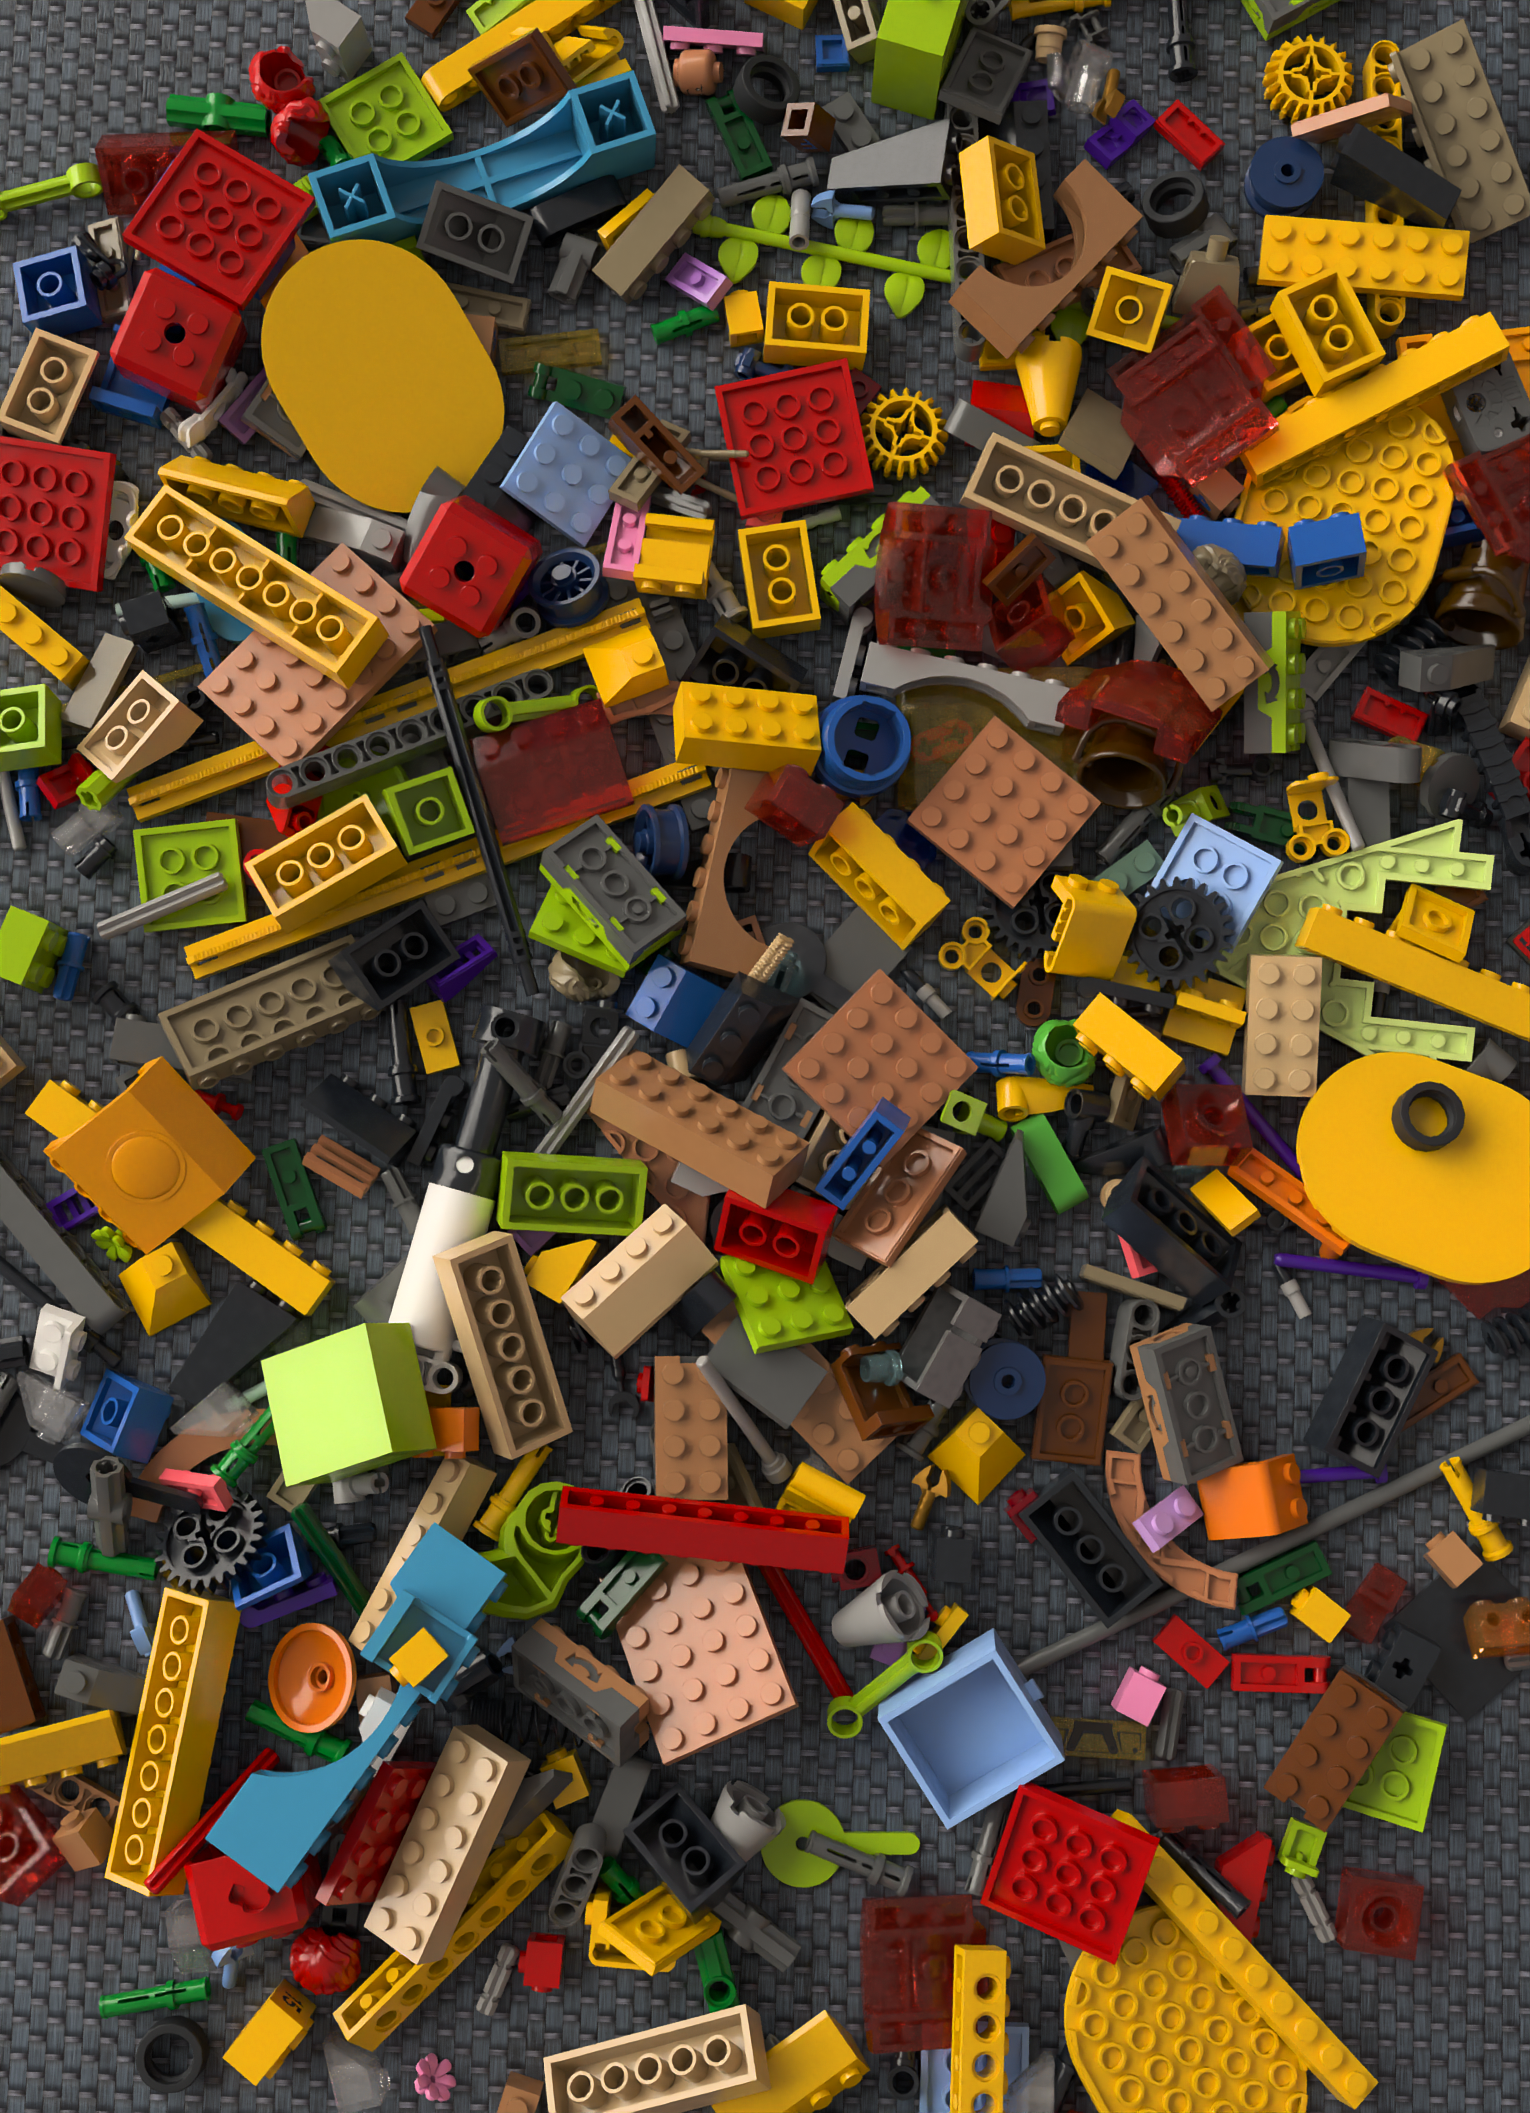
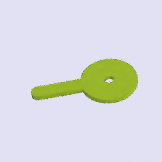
M796 1799L778 1807L785 1817L786 1826L777 1837L761 1849V1854L766 1867L778 1880L793 1887L807 1888L825 1882L839 1868L838 1865L811 1853H806L796 1846L797 1839L800 1837L808 1838L812 1830L870 1855H875V1853H882L884 1855H912L918 1851L920 1841L918 1836L910 1831H843L839 1819L828 1807L814 1800ZM829 1848L827 1849V1850L832 1851V1852H834V1853H837V1854H839V1855H841V1856H844V1854H841V1853H839V1852H836V1851H834V1850H832V1849H829Z

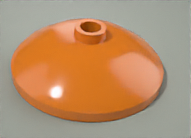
M323 1623L301 1624L290 1630L278 1643L270 1661L268 1689L274 1710L287 1726L303 1733L322 1732L334 1726L347 1712L354 1696L357 1679L355 1658L349 1643L338 1630Z

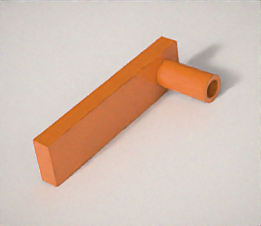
M1249 1145L1229 1167L1227 1175L1322 1242L1319 1249L1321 1258L1338 1260L1352 1245L1331 1229L1332 1226L1323 1218L1319 1211L1314 1209L1304 1190V1183Z

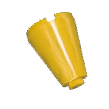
M1049 335L1035 337L1036 339L1022 354L1017 350L1015 365L1033 429L1042 436L1054 437L1065 430L1068 424L1082 363V348L1077 341L1069 337L1060 336V341H1049Z

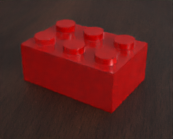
M729 1189L724 1199L714 1250L813 1285L826 1259L839 1207L786 1189L764 1209Z

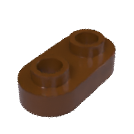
M1039 958L1035 959L1034 962H1031V960L1027 962L1026 968L1020 974L1015 1005L1017 1020L1022 1025L1030 1028L1038 1027L1048 1019L1051 1012L1056 979L1055 973L1045 971L1044 959ZM1034 970L1043 971L1045 975L1043 981H1036L1033 978ZM1030 1003L1037 1004L1040 1009L1039 1014L1031 1015L1027 1010Z

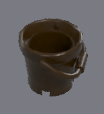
M1483 539L1481 547L1471 549L1473 542L1468 543L1463 548L1458 567L1444 570L1443 574L1436 576L1431 582L1425 598L1429 616L1441 627L1447 639L1462 646L1494 644L1495 650H1504L1516 646L1524 638L1526 610L1524 600L1530 570V556L1528 554L1526 560L1520 557L1521 548L1519 546L1502 540ZM1443 582H1452L1447 596L1444 597L1436 609L1434 601L1436 589Z
M1127 695L1111 699L1107 703L1106 710L1104 711L1103 709L1102 717L1090 724L1080 737L1071 758L1074 763L1079 764L1076 777L1079 784L1102 802V804L1120 809H1141L1154 805L1164 795H1173L1182 776L1185 758L1182 746L1173 735L1168 733L1170 724L1168 712L1157 702L1153 701L1151 708L1141 704L1143 698L1141 696ZM1096 731L1091 747L1086 752H1083L1088 740ZM1167 742L1174 750L1176 758L1174 773L1168 786V772L1165 766Z

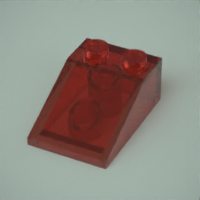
M17 1784L10 1785V1793L0 1795V1902L20 1906L60 1869L67 1860L52 1840L57 1833V1829Z

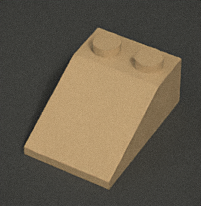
M142 670L76 749L108 778L118 783L182 747L204 720Z

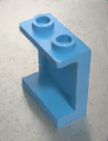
M402 1589L360 1655L391 1673L389 1670L394 1665L389 1658L425 1627L448 1652L450 1657L413 1689L427 1697L434 1704H437L440 1698L447 1702L459 1684V1681L454 1679L455 1675L462 1665L468 1669L481 1649L475 1646L479 1638L407 1590Z

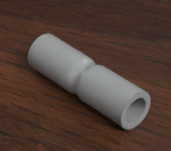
M804 189L794 191L791 196L789 245L798 251L806 249L809 245L811 194Z

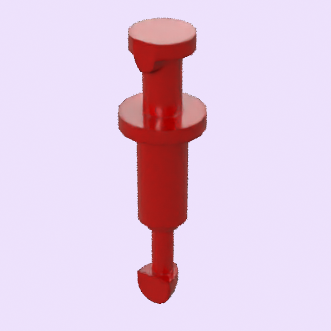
M200 1089L195 1090L216 1115H219L222 1111L230 1114L233 1120L238 1121L241 1118L244 1105L238 1103L235 1106L227 1103L226 1095L218 1093L215 1096Z
M896 1544L885 1551V1556L890 1555L897 1566V1573H908L913 1576L927 1597L926 1593L928 1592L912 1569L915 1563L913 1561L908 1564L898 1550L901 1548L900 1545ZM927 1600L928 1606L925 1607L929 1613L927 1618L930 1617V1621H936L939 1614Z

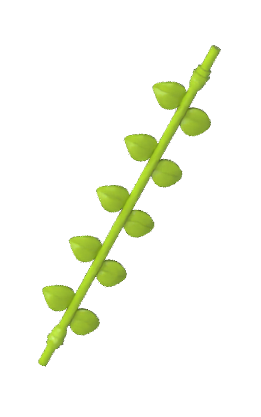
M777 194L765 196L754 204L751 216L755 228L727 223L724 219L712 216L711 214L703 221L698 220L692 228L693 233L700 235V238L730 237L719 247L718 260L725 275L733 284L742 281L754 269L758 260V247L755 243L813 255L805 260L801 268V277L804 284L836 287L841 278L842 267L839 261L896 272L887 279L884 294L897 319L908 316L922 301L925 291V284L922 278L951 284L949 232L944 229L930 231L921 237L917 246L920 263L866 252L873 242L874 227L871 220L840 218L834 228V236L838 246L809 240L808 247L798 251L790 247L789 236L783 235L790 225L791 208L787 200ZM963 276L962 278L966 280L969 276ZM1081 301L1055 313L1057 317L1051 323V331L1055 340L1060 341V336H1065L1077 341L1081 345L1088 337L1086 332L1091 319L1083 312ZM1165 315L1162 329L1182 333L1185 319Z

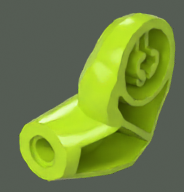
M555 1481L541 1483L529 1490L517 1508L508 1515L500 1528L498 1548L478 1553L507 1574L504 1582L509 1585L496 1603L491 1600L482 1611L483 1613L505 1619L529 1621L553 1612L556 1609L567 1583L585 1562L581 1556L582 1545L571 1546L569 1544L556 1543L563 1486L574 1487L573 1485Z

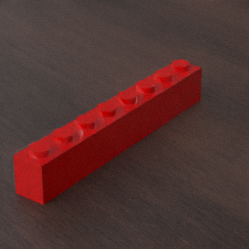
M563 1486L559 1506L556 1543L569 1544L571 1546L600 1547L607 1550L636 1551L644 1554L673 1555L680 1558L709 1559L716 1562L746 1563L752 1566L782 1567L788 1570H810L825 1574H844L849 1544V1517Z

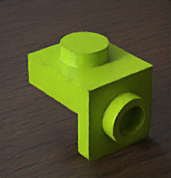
M1291 1817L1277 1854L1279 1861L1286 1866L1284 1871L1300 1879H1305L1306 1875L1317 1878L1320 1871L1316 1868V1864L1327 1832H1323L1312 1824Z

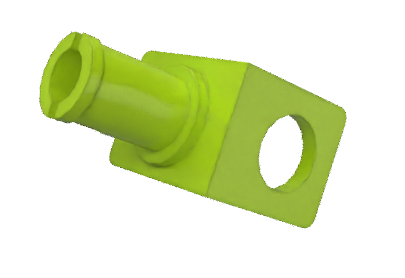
M1217 785L1197 788L1171 802L1163 809L1162 817L1165 824L1171 827L1175 837H1178L1191 813L1208 822L1225 818L1230 813ZM1210 795L1215 799L1218 810L1213 806Z
M957 1090L950 1091L940 1121L954 1127L953 1132L976 1136L978 1132L993 1138L995 1141H1000L1007 1130L1006 1121L984 1113L987 1103ZM964 1101L956 1120L953 1116V1107L956 1103Z

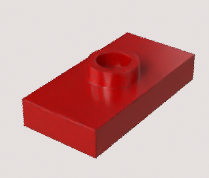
M1179 99L1153 125L1200 172L1225 146V143Z
M1367 686L1363 690L1351 720L1401 743L1416 745L1429 714Z
M1176 1614L1172 1615L1152 1639L1156 1645L1206 1689L1211 1686L1230 1663Z

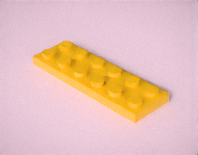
M1265 215L1257 285L1289 287L1340 263L1355 293L1461 301L1464 296L1470 231Z

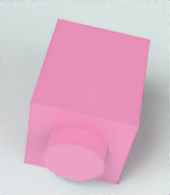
M1142 1665L1139 1671L1129 1666L1111 1705L1116 1711L1148 1727L1166 1690V1687L1158 1681L1161 1675Z

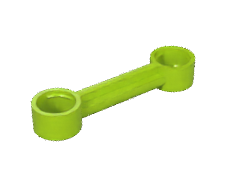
M79 163L71 166L67 170L66 175L3 192L0 191V221L7 217L8 212L71 195L83 199L98 196L105 188L99 166L94 163Z
M585 685L574 689L569 695L508 702L501 696H492L476 704L473 718L480 730L486 733H494L506 729L514 722L572 716L578 721H589L600 717L604 710L596 696V693H599L597 687ZM582 692L589 693L594 700L595 708L591 715L585 714L579 707L578 699ZM489 702L496 704L501 710L502 721L498 726L490 725L485 718L484 709Z
M927 1631L922 1638L913 1642H907V1653L853 1697L840 1696L833 1699L827 1708V1726L834 1736L843 1739L856 1736L862 1729L863 1716L915 1673H931L937 1670L943 1661V1649L940 1638L935 1633ZM920 1644H931L937 1648L936 1655L928 1660L916 1658L912 1651ZM847 1709L853 1711L858 1718L851 1724L841 1725L835 1722L832 1717L837 1711Z

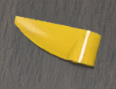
M1021 1076L1001 1078L996 1082L998 1117L1004 1121L1016 1122L1025 1119L1029 1114L1064 1109L1065 1097L1071 1089L1077 1088L1094 1091L1093 1085L1083 1083L1077 1086L1059 1087L1047 1082L1045 1078Z

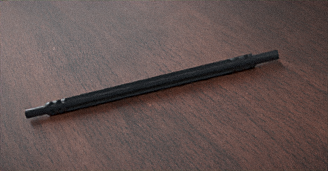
M431 625L418 628V632L427 659L424 665L428 672L432 692L440 712L503 925L505 938L508 942L509 952L512 956L513 965L517 964L526 997L540 993L530 962L533 956L529 949L530 946L526 938V932L521 922L453 692V685L446 668L445 658L440 657Z

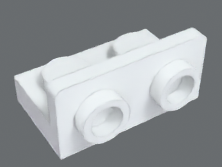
M46 1303L40 1310L29 1368L54 1376L53 1388L61 1390L69 1380L74 1381L79 1373L81 1361L77 1360L87 1338V1332L83 1331L86 1317Z

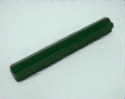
M307 1502L300 1503L291 1510V1517L360 1617L371 1597L310 1505Z

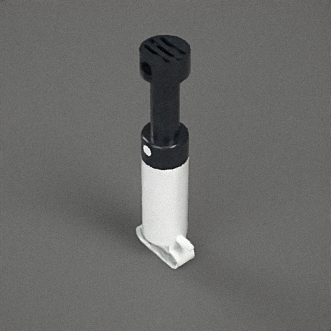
M481 1005L471 1039L485 1045L489 1040L492 1041L493 1038L497 1037L521 1064L523 1056L538 1057L547 1023L514 1011ZM515 1025L513 1035L503 1038L505 1028ZM482 1054L478 1062L455 1145L443 1143L439 1147L388 1322L410 1323L424 1390L437 1394H448L459 1389L463 1382V1373L457 1364L450 1362L452 1352L462 1353L432 1256L487 1234L499 1192L502 1159L494 1156L514 1090ZM442 1368L449 1369L453 1374V1382L448 1388H443L437 1381V1374Z

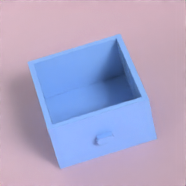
M994 1628L945 1656L937 1670L931 1673L918 1672L879 1703L878 1721L947 1829L1014 1791L1020 1784H1026L1065 1761L1062 1736L1039 1699L1044 1697L1043 1693L1033 1678L1029 1681L1026 1680Z

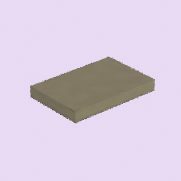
M1087 388L1058 444L1113 480H1116L1124 468L1144 423Z

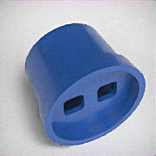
M855 695L836 700L819 714L822 751L814 771L827 787L843 796L868 798L883 793L899 780L910 757L911 732L905 716L894 704L879 697ZM860 717L878 723L879 728L873 741L855 735L854 730ZM848 750H854L867 755L868 761L863 773L844 766Z

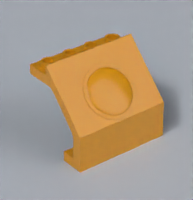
M163 1056L145 1063L137 1072L139 1077L123 1093L74 1132L52 1141L43 1150L50 1158L51 1165L59 1172L65 1173L74 1183L76 1191L83 1197L89 1198L96 1205L100 1216L107 1222L113 1223L123 1233L122 1237L125 1242L138 1250H142L146 1255L224 1195L256 1159L251 1151Z

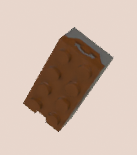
M1345 1664L1339 1670L1263 1788L1284 1803L1290 1800L1306 1812L1303 1816L1305 1819L1323 1832H1326L1408 1706Z

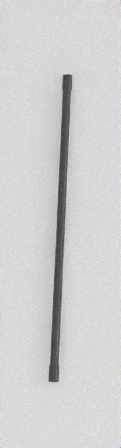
M1530 1415L1309 1520L1308 1524L1284 1532L1213 1566V1568L1239 1575L1445 1476L1439 1466L1446 1461L1448 1466L1452 1467L1448 1460L1449 1458L1460 1457L1463 1466H1466L1530 1435ZM1169 1587L1144 1599L1108 1629L1102 1621L1096 1622L1015 1662L1024 1677L1191 1597L1173 1587Z

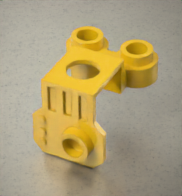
M1328 772L1314 773L1307 776L1308 780L1294 781V783H1291L1286 788L1293 831L1297 833L1286 844V854L1292 861L1296 863L1306 862L1315 854L1316 847L1320 846L1324 855L1331 858L1343 855L1349 849V835L1340 828H1334L1333 820H1327L1322 790L1325 787L1334 785L1339 780L1338 776H1329ZM1308 800L1316 805L1317 815L1315 818L1305 820L1300 817L1298 806L1302 801ZM1329 839H1334L1338 842L1337 850H1332L1328 847ZM1295 844H1300L1304 847V855L1295 853Z
M972 917L964 923L961 930L965 943L963 945L958 942L945 943L938 953V961L944 969L950 971L963 967L965 972L991 996L990 999L992 1001L998 995L1004 999L1017 985L1013 979L1023 972L1027 962L1024 961L1014 971L991 949L992 945L987 941L990 934V929L987 927L988 923L983 918ZM971 927L980 929L981 936L979 938H972L969 935ZM949 951L955 952L958 956L957 962L949 963L945 958V954ZM995 963L1000 967L1001 977L998 981L990 983L983 979L981 970L985 964Z

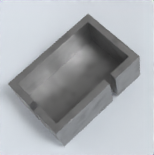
M944 1282L941 1286L934 1289L888 1372L915 1391L950 1409L953 1402L961 1395L963 1384L970 1371L980 1361L983 1350L980 1348L983 1342L987 1343L988 1339L995 1334L998 1321L1002 1315Z

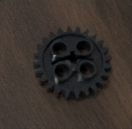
M1069 870L1044 871L1036 881L1038 905L1040 908H1043L1041 920L1046 932L1044 935L1040 933L1038 910L1033 905L1035 896L1033 887L1028 890L1026 896L1013 909L985 887V893L989 896L983 897L982 906L989 909L983 911L982 917L984 920H992L987 925L990 932L998 931L994 942L1000 943L1005 940L1007 942L1005 947L1006 953L1014 947L1017 948L1018 959L1025 952H1030L1031 962L1035 961L1037 953H1042L1044 957L1045 950L1056 952L1059 942H1055L1051 938L1055 924L1050 921V917L1059 915L1063 902L1056 893L1047 892L1043 886L1052 883L1055 875L1069 877L1070 874L1081 875V871L1078 870L1070 873ZM1020 920H1026L1032 924L1033 928L1023 931L1015 923Z
M1178 876L1174 878L1172 886H1169L1165 879H1160L1159 890H1156L1150 884L1147 885L1149 896L1145 897L1139 893L1136 894L1140 905L1138 907L1135 906L1137 911L1136 921L1129 936L1130 942L1126 944L1124 951H1133L1134 954L1129 957L1127 962L1129 964L1140 963L1135 972L1138 975L1149 971L1147 982L1151 984L1160 977V987L1164 989L1167 988L1170 980L1173 982L1175 990L1181 989L1183 981H1186L1190 988H1195L1196 977L1207 983L1208 977L1206 972L1208 970L1216 974L1220 973L1215 965L1217 960L1228 962V959L1222 954L1223 949L1229 950L1234 948L1233 945L1225 941L1226 937L1236 934L1234 930L1228 929L1225 926L1232 922L1234 918L1229 915H1222L1228 908V904L1223 902L1216 905L1215 902L1220 894L1214 891L1206 896L1208 885L1202 883L1196 890L1193 878H1189L1185 886H1182V881ZM1183 901H1190L1192 905L1191 914L1187 918L1179 919L1176 915L1178 904ZM1162 907L1167 908L1173 923L1177 927L1185 928L1181 933V937L1194 954L1192 961L1188 959L1182 944L1178 940L1170 938L1174 935V930L1164 918L1161 912ZM1153 919H1159L1162 924L1160 933L1154 937H1149L1146 932L1148 922ZM1206 930L1209 933L1210 941L1207 946L1198 949L1194 946L1193 938L1197 932ZM1176 948L1179 952V960L1175 965L1167 967L1164 964L1163 956L1168 949Z
M235 1487L232 1491L228 1489L234 1503L227 1512L202 1508L199 1513H189L175 1508L171 1509L175 1517L173 1520L162 1521L167 1530L156 1533L157 1538L162 1543L154 1546V1550L159 1555L155 1559V1562L161 1568L159 1572L168 1580L173 1588L179 1587L184 1594H188L192 1590L197 1596H201L206 1588L211 1595H214L217 1585L221 1584L227 1591L229 1590V1580L233 1578L240 1583L242 1582L240 1573L243 1570L251 1573L254 1571L249 1563L251 1560L257 1561L262 1559L257 1549L267 1547L268 1544L263 1539V1536L269 1534L270 1531L265 1525L268 1518L263 1513V1508L257 1500L253 1499L249 1492L243 1494L239 1487ZM204 1517H206L208 1527L212 1530L211 1533L205 1527ZM213 1546L219 1554L220 1562L218 1564L217 1556L211 1549Z

